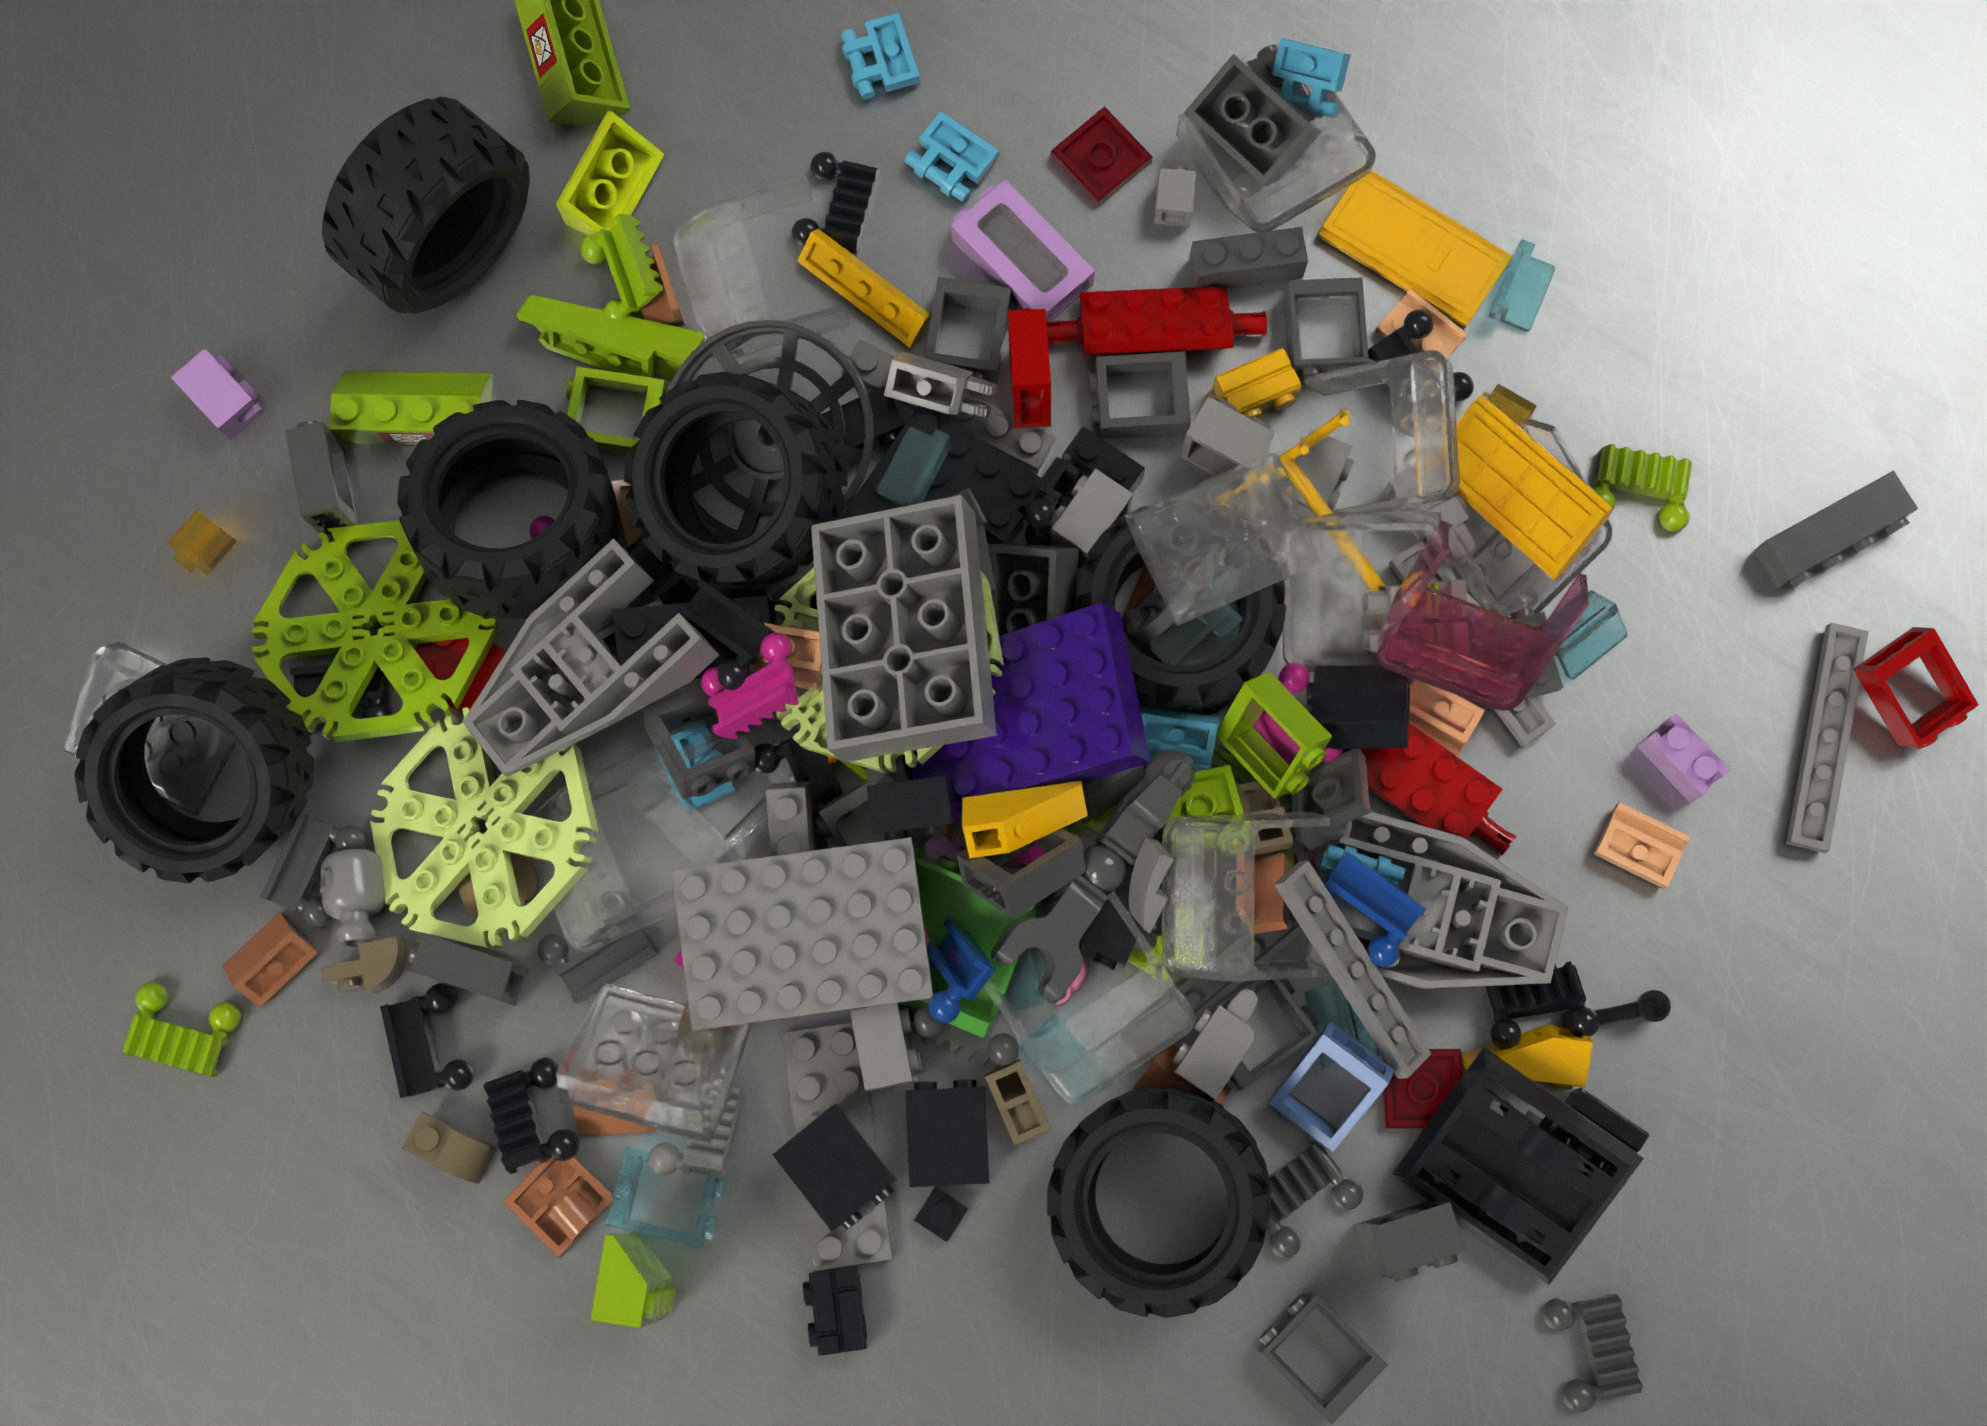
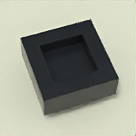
M935 1186L914 1221L945 1242H948L969 1208Z

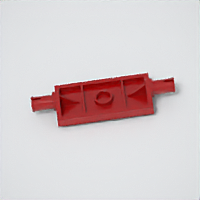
M1227 286L1080 292L1081 316H1078L1077 320L1047 321L1048 345L1079 343V346L1084 347V354L1233 348L1234 336L1267 335L1266 311L1233 314V310L1229 308Z
M1409 723L1408 748L1360 749L1366 758L1368 790L1415 824L1457 835L1466 840L1469 836L1473 837L1476 835L1501 855L1510 847L1509 844L1515 840L1517 835L1512 834L1488 817V809L1503 789L1411 723ZM1344 749V750H1343V753H1345V752H1347V751H1349V750H1351V749Z

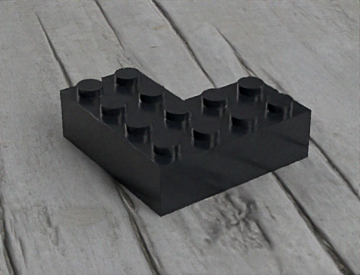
M918 406L845 509L841 519L948 498L966 488H970L987 520V523L983 524L987 543L990 545L1013 543L1024 527V519L1027 520L1025 515L1026 508L1031 501L1036 499L1035 491L1037 489L1035 487L1042 478L938 411Z

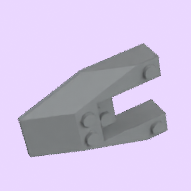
M612 539L527 618L462 722L506 777L622 720L686 685L719 656V653L705 637L678 613L623 665L616 660L596 634L613 619L612 610L624 609L654 580L638 561L615 539Z
M1374 812L1343 824L1344 837L1335 840L1334 846L1344 849L1346 845L1357 849L1358 854L1378 859L1379 856L1391 859V864L1411 871L1406 893L1426 908L1424 914L1418 917L1406 933L1407 936L1403 942L1401 941L1398 945L1400 949L1398 960L1389 967L1376 966L1385 981L1421 989L1551 983L1569 908L1567 905L1463 837ZM1351 927L1366 951H1368L1369 943L1374 938L1382 936ZM1309 941L1304 960L1325 966Z

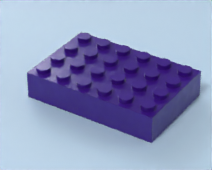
M1101 602L999 636L1004 666L999 663L990 662V664H994L1002 672L1001 677L991 675L992 688L995 691L993 702L997 736L943 745L925 763L921 764L917 761L916 767H910L912 780L951 775L958 821L962 819V798L1075 781L1085 783L1151 763L1120 612ZM915 750L914 753L918 757L917 750Z

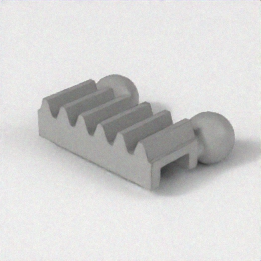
M677 1076L667 1086L668 1100L677 1107H687L694 1101L697 1102V1107L694 1109L693 1123L691 1122L690 1134L686 1140V1150L683 1153H679L678 1149L670 1143L657 1144L649 1153V1166L659 1175H669L676 1169L682 1170V1173L690 1174L691 1168L712 1171L714 1172V1178L722 1179L742 1099V1089L701 1082V1086H695L679 1081L680 1076Z

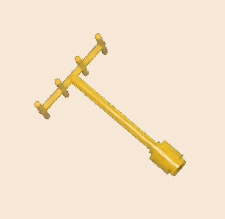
M1341 408L1339 414L1308 436H1302L1300 442L1270 464H1263L1260 471L1231 492L1226 491L1220 500V508L1229 511L1233 503L1261 483H1268L1272 475L1283 469L1371 592L1379 591V587L1386 586L1295 461L1300 455H1307L1311 447L1342 425L1347 426L1350 423V412L1346 408ZM1377 614L1376 618L1380 622V614Z

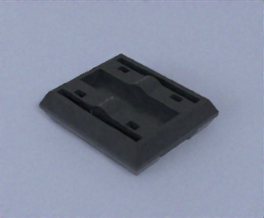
M1483 1047L1420 1132L1415 1142L1393 1170L1392 1175L1429 1201L1450 1202L1458 1222L1550 1285L1643 1161L1644 1157ZM1488 1078H1491L1546 1116L1542 1119L1530 1110L1524 1115L1508 1101L1502 1100L1495 1092L1485 1088L1483 1084ZM1494 1099L1500 1103L1499 1108L1503 1111V1117L1489 1107ZM1553 1122L1559 1124L1579 1138L1581 1142L1612 1162L1613 1164L1607 1172L1597 1166L1591 1159L1584 1157L1577 1149L1571 1148L1564 1143L1561 1132L1552 1126ZM1580 1159L1585 1162L1583 1166L1588 1170V1173L1574 1167ZM1445 1166L1452 1170L1451 1173L1455 1176V1183L1441 1174ZM1423 1167H1425L1427 1170H1429L1437 1177L1445 1181L1447 1184L1455 1188L1457 1191L1465 1195L1467 1198L1472 1200L1476 1205H1478V1208L1466 1199H1464L1462 1196L1457 1194L1455 1190L1450 1188L1445 1183L1435 1184L1434 1176L1425 1169H1423ZM1489 1215H1491L1499 1221H1502L1504 1224L1509 1226L1511 1229L1519 1233L1521 1236L1529 1240L1531 1243H1533L1546 1253L1544 1254L1542 1251H1540L1527 1241L1518 1242L1517 1234L1515 1232H1513L1506 1226L1504 1227L1499 1222L1491 1218ZM1530 1225L1536 1228L1535 1232L1539 1235V1242L1525 1233Z

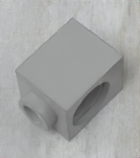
M1183 166L1160 168L1154 224L1190 227L1193 214L1196 171H1190Z

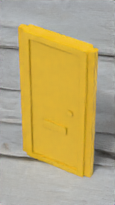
M1363 166L1317 234V237L1403 290L1408 292L1412 289L1439 312L1465 328L1513 257L1503 249L1366 166Z
M1480 395L1476 401H1473L1429 459L1431 465L1436 464L1442 470L1447 480L1446 485L1553 580H1557L1561 574H1564L1610 517L1611 512L1615 508L1483 395Z

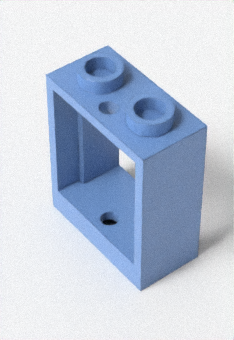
M1329 1021L1277 1087L1269 1104L1274 1107L1275 1112L1287 1122H1294L1305 1130L1311 1141L1321 1147L1326 1146L1334 1152L1387 1087L1395 1069L1333 1022ZM1322 1052L1369 1087L1337 1128L1290 1093Z

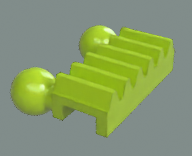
M618 214L614 217L617 224L611 230L601 229L598 235L587 236L582 241L580 247L582 257L591 264H600L607 259L621 299L609 301L605 305L604 311L608 317L617 320L628 316L633 317V311L638 312L665 289L663 285L655 282L660 276L659 272L650 269L655 261L645 255L651 249L649 246L641 243L646 235L636 229L641 225L640 220L632 217V215Z
M1615 444L1603 446L1599 450L1598 457L1600 458L1598 475L1594 480V490L1614 507L1615 497L1610 489L1669 500V503L1664 505L1659 512L1661 526L1672 532L1680 531L1687 526L1690 514L1684 505V501L1687 498L1692 462H1690V459L1676 460L1673 455L1661 457L1660 453L1657 452L1646 454L1645 450L1631 451L1630 447L1619 449L1616 448Z
M149 982L143 984L135 995V1002L139 1011L138 1014L133 1016L122 1052L198 1074L216 1077L218 1070L215 1069L221 1048L227 1045L228 1039L226 1038L228 1033L234 1031L240 1024L241 1013L234 1004L228 1002L215 1005L211 1009L208 1018L209 1024L213 1029L212 1033L200 1032L153 1019L154 1014L165 1007L168 994L166 989L159 983Z

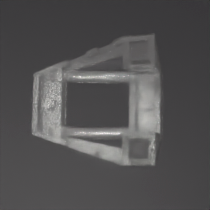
M763 719L760 726L750 724V731L745 732L753 748L762 743L776 746L784 741ZM711 733L678 751L686 764L712 748L694 765L697 766L730 753L735 747L730 738H723L715 733ZM786 758L781 760L779 767L774 772L764 774L772 783L796 782ZM662 759L646 766L619 793L695 866L766 857L770 849L767 821L744 859L735 850L767 816L766 796L723 837L686 800H683L676 785L671 787L662 779L669 774Z

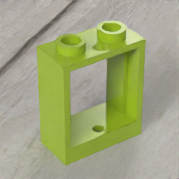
M577 366L575 378H570L567 384L566 396L570 402L568 411L565 414L580 424L588 385L645 393L643 418L650 408L662 404L659 398L667 392L668 386L664 379ZM586 431L588 436L594 439L600 453L626 457L628 450L640 440V438L634 439Z
M1271 672L1244 682L1219 725L1216 737L1274 799H1277L1288 793L1292 795L1297 794L1308 784L1310 780L1308 774L1312 768L1324 759L1326 755L1324 749L1331 740L1332 735ZM1263 710L1301 747L1290 766L1253 728Z

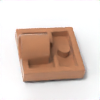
M574 1156L567 1161H558L552 1157L548 1159V1162L539 1163L503 1202L559 1258L614 1203L617 1197Z

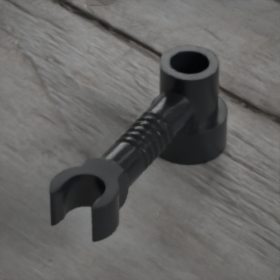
M1650 990L1642 993L1638 997L1637 1002L1594 1011L1598 1015L1599 1025L1639 1017L1647 1022H1658L1664 1020L1669 1015L1671 1003L1663 992ZM1648 1000L1653 1001L1656 1005L1654 1014H1650L1645 1008ZM1571 1010L1564 1012L1561 1016H1568Z

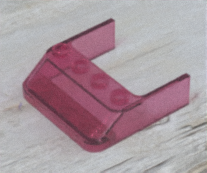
M1441 520L1395 594L1377 643L1378 662L1388 670L1501 711L1511 710L1523 701L1589 606L1587 575L1578 574L1547 621L1540 626H1531L1428 587V584L1449 552V523Z

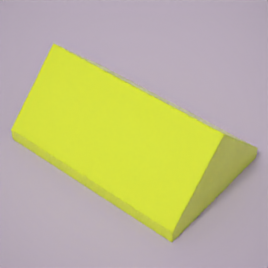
M607 111L556 202L565 225L589 236L598 235L601 229L611 230L617 224L614 217L618 214L632 215L665 155L612 111Z

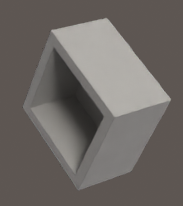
M1208 396L1186 433L1181 458L1230 485L1238 487L1258 472L1268 454L1275 432L1269 430V425L1257 417L1247 418L1236 412V407L1224 399L1214 400Z
M1096 468L1089 478L1083 475L1079 479L1071 493L1074 498L1067 508L1061 505L1057 509L1055 521L1049 531L1051 535L1050 546L1079 548L1078 568L1080 570L1088 558L1089 550L1106 529L1115 527L1120 517L1130 513L1133 493Z
M898 1002L850 1011L865 1091L874 1092L919 1082L918 1073L924 1072L920 1049L912 1047L910 1035L916 1034L913 1026L914 1016L912 1010L905 1009L904 1005Z

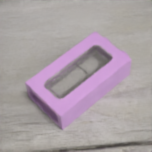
M1006 179L998 186H989L981 194L977 204L970 210L968 208L961 210L952 221V241L995 285L1011 288V302L1019 310L1025 308L1046 309V320L1052 321L1080 297V292H1086L1094 285L1095 270Z

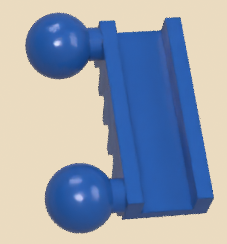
M1347 851L1324 881V885L1333 900L1335 895L1338 894L1388 931L1385 936L1374 938L1369 943L1367 952L1376 966H1392L1399 958L1400 949L1398 945L1401 941L1403 942L1407 936L1406 933L1418 917L1424 914L1426 908L1420 902L1410 897L1405 891L1399 889L1394 883Z
M947 918L943 924L949 933L938 947L930 943L927 946L931 980L935 977L937 967L950 986L947 991L935 993L928 1004L931 1017L940 1023H949L955 1020L961 1009L960 999L964 997L972 1001L996 971V968L990 964L991 961L985 957L986 954L980 950L981 947L970 936V932Z

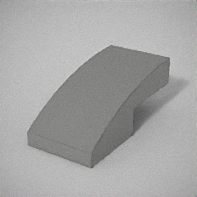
M1147 837L1140 848L1131 876L1129 912L1143 930L1151 932L1168 900L1167 895L1159 886L1174 859L1159 841Z

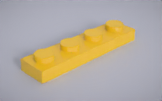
M820 229L810 233L797 262L906 346L911 348L916 345L931 319V314Z

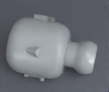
M345 849L333 852L321 864L320 893H322L323 909L332 918L340 919V925L336 930V937L340 945L358 947L360 943L373 940L374 929L369 922V917L376 915L385 905L382 860L378 854L366 849Z

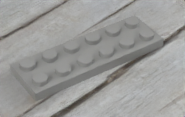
M852 1023L782 1033L795 1136L836 1103L879 1156L870 1091H865ZM804 1197L813 1271L893 1259L885 1200L878 1206H875L872 1201L859 1210L863 1218L846 1232L841 1227L831 1232Z

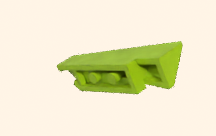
M530 295L517 313V318L520 321L535 325L541 332L539 341L550 351L607 371L651 378L655 376L656 372L672 380L678 368L705 339L704 333L631 316L620 320L612 319L605 314L604 310L537 295Z

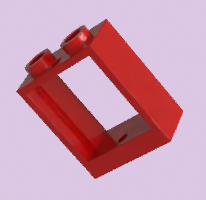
M1025 308L1008 311L1014 429L1051 427V373L1046 309Z
M1912 627L1853 669L1899 746L1917 749L1925 748L1933 744L1938 739L1937 735L1943 730L1964 722L1968 718L1967 713L1979 706L1935 628ZM1920 657L1945 701L1911 724L1886 680Z

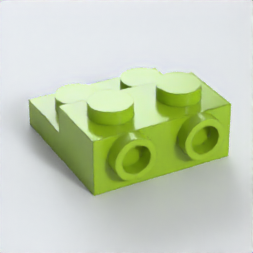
M1227 765L1194 772L1195 778L1191 788L1183 796L1179 797L1168 821L1163 826L1170 855L1173 857V861L1181 859V862L1198 863L1204 858L1205 854L1219 852L1224 857L1236 855V845L1245 844L1248 846L1249 830L1231 766Z

